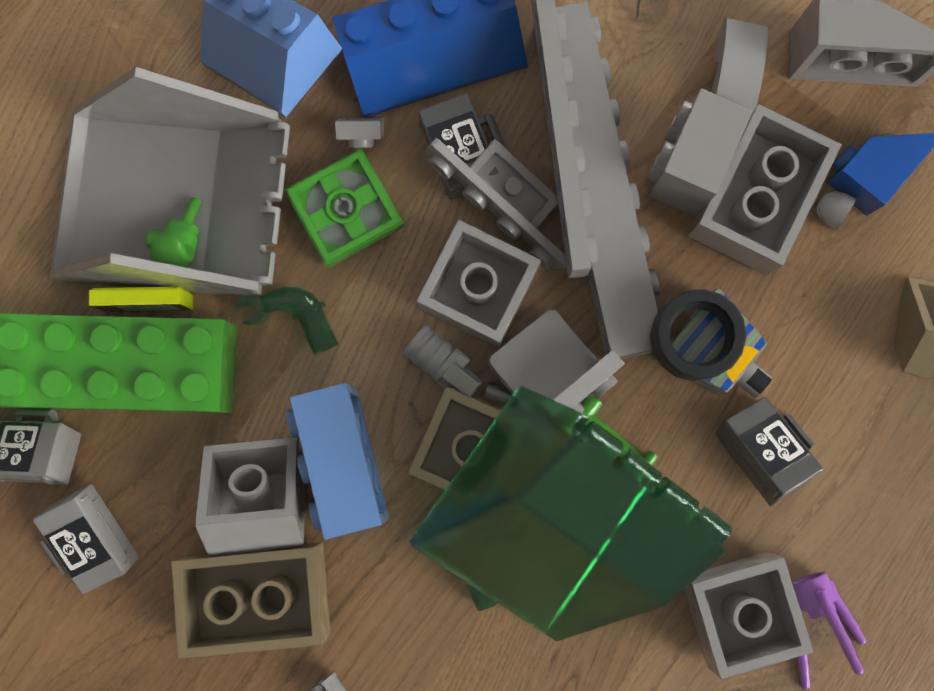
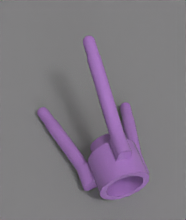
M818 572L794 580L792 584L801 613L802 611H807L809 618L827 617L854 673L862 675L863 667L836 610L860 645L866 643V638L839 596L834 581L829 580L827 572ZM807 655L797 657L801 687L807 690L810 688L809 665Z

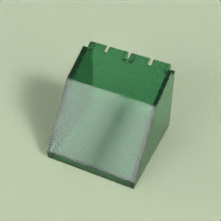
M519 385L409 542L415 549L556 642L666 606L726 552L723 542L727 540L732 531L731 526L705 505L702 510L699 509V501L668 477L662 478V473L632 449L629 448L617 464L613 463L623 450V443L595 421L587 423L589 418L583 413Z

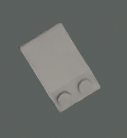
M813 0L790 30L789 79L918 87L934 74V30L879 0Z

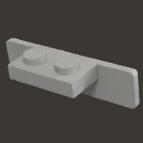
M435 138L424 151L431 157L428 160L429 165L443 178L448 180L452 176L465 188L462 191L463 196L476 208L483 210L486 207L498 218L495 224L505 235L513 240H517L519 237L531 248L528 254L540 259L541 267L549 270L551 267L555 270L567 268L565 254L536 229L557 205V196L503 145L494 139L470 167L438 138ZM494 167L498 169V174L489 175Z

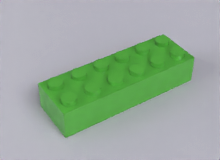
M0 314V408L233 414L237 326L225 319Z

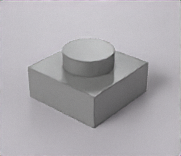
M340 118L335 121L336 140H348V147L353 148L374 147V140L382 139L384 136V118Z

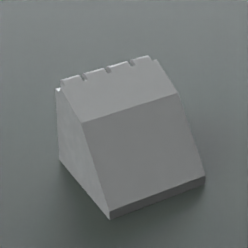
M134 67L72 110L49 279L118 287L179 286L195 294L261 295L262 286H272L276 253H266V246L277 245L281 209L271 206V203L282 201L286 164H276V159L287 157L290 125L281 122V119L278 118V111ZM191 198L199 199L202 203L192 224L200 229V234L198 236L195 257L191 265L185 268L151 261L150 249L145 246L148 231L165 229L170 218L182 220Z

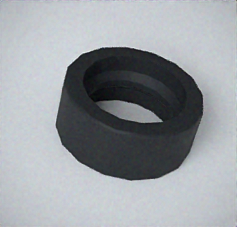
M706 289L686 291L667 302L655 316L650 332L652 351L660 365L675 377L689 381L714 378L731 369L743 354L747 338L745 322L736 305L722 294ZM700 308L710 311L718 317L724 327L725 340L723 348L715 358L708 362L693 363L686 361L676 353L671 344L670 331L672 323L680 313L688 309Z

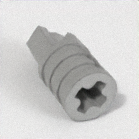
M426 324L411 340L402 356L407 360L410 359L417 367L419 366L424 373L429 374L432 380L444 389L453 385L463 394L471 397L483 382L479 376L466 366L471 359L458 348L452 347L451 343L442 339L441 335L432 331L433 328Z

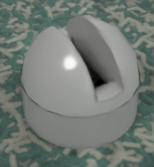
M839 191L825 194L817 206L819 219L838 231L854 205L856 198Z

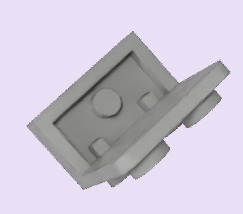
M554 310L546 311L496 351L488 361L490 369L542 431H545L557 421L563 427L573 421L585 410L579 402L590 393L598 399L618 382L612 374L625 364L614 350L598 361L558 312Z

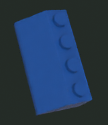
M387 0L332 17L364 118L518 71L528 66L514 0Z

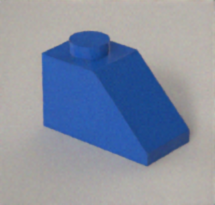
M934 133L870 137L857 148L850 144L833 162L832 166L837 170L827 183L836 191L856 198L854 205L868 216L883 207L934 148Z

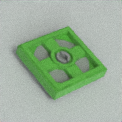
M362 148L284 189L328 269L405 227L404 222Z

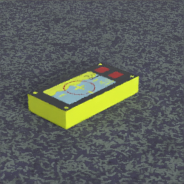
M179 286L92 288V290H89V306L104 312L193 310V295Z

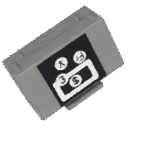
M19 409L14 414L17 416L15 421L0 420V482L43 483L49 485H67L69 483L82 435L80 432L63 423L56 422L59 421V416L53 409ZM28 419L42 420L44 422H31Z
M92 484L52 503L33 518V522L45 538L40 544L61 574L68 573L82 594L124 575L138 560L134 547Z

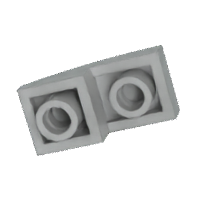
M724 18L713 63H717L718 67L711 90L712 93L751 110L757 107L767 53V26Z

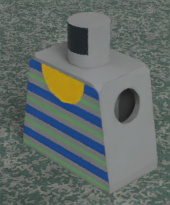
M717 288V289H715V290L713 291V292H716V293H720V294H722L723 296H725L727 299H729V298L724 294V292H722L719 288ZM696 308L671 338V344L676 353L686 361L693 363L708 362L715 358L723 348L725 340L724 327L718 317L710 311ZM740 312L745 322L747 336L741 357L731 369L719 376L693 382L716 395L727 393L737 383L751 396L756 398L766 389L773 378L754 362L767 343Z

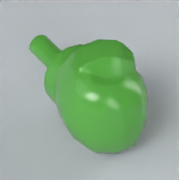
M191 198L182 220L170 218L165 229L148 231L145 246L150 249L151 261L185 268L191 265L195 257L198 236L200 234V229L192 224L202 203L199 199Z

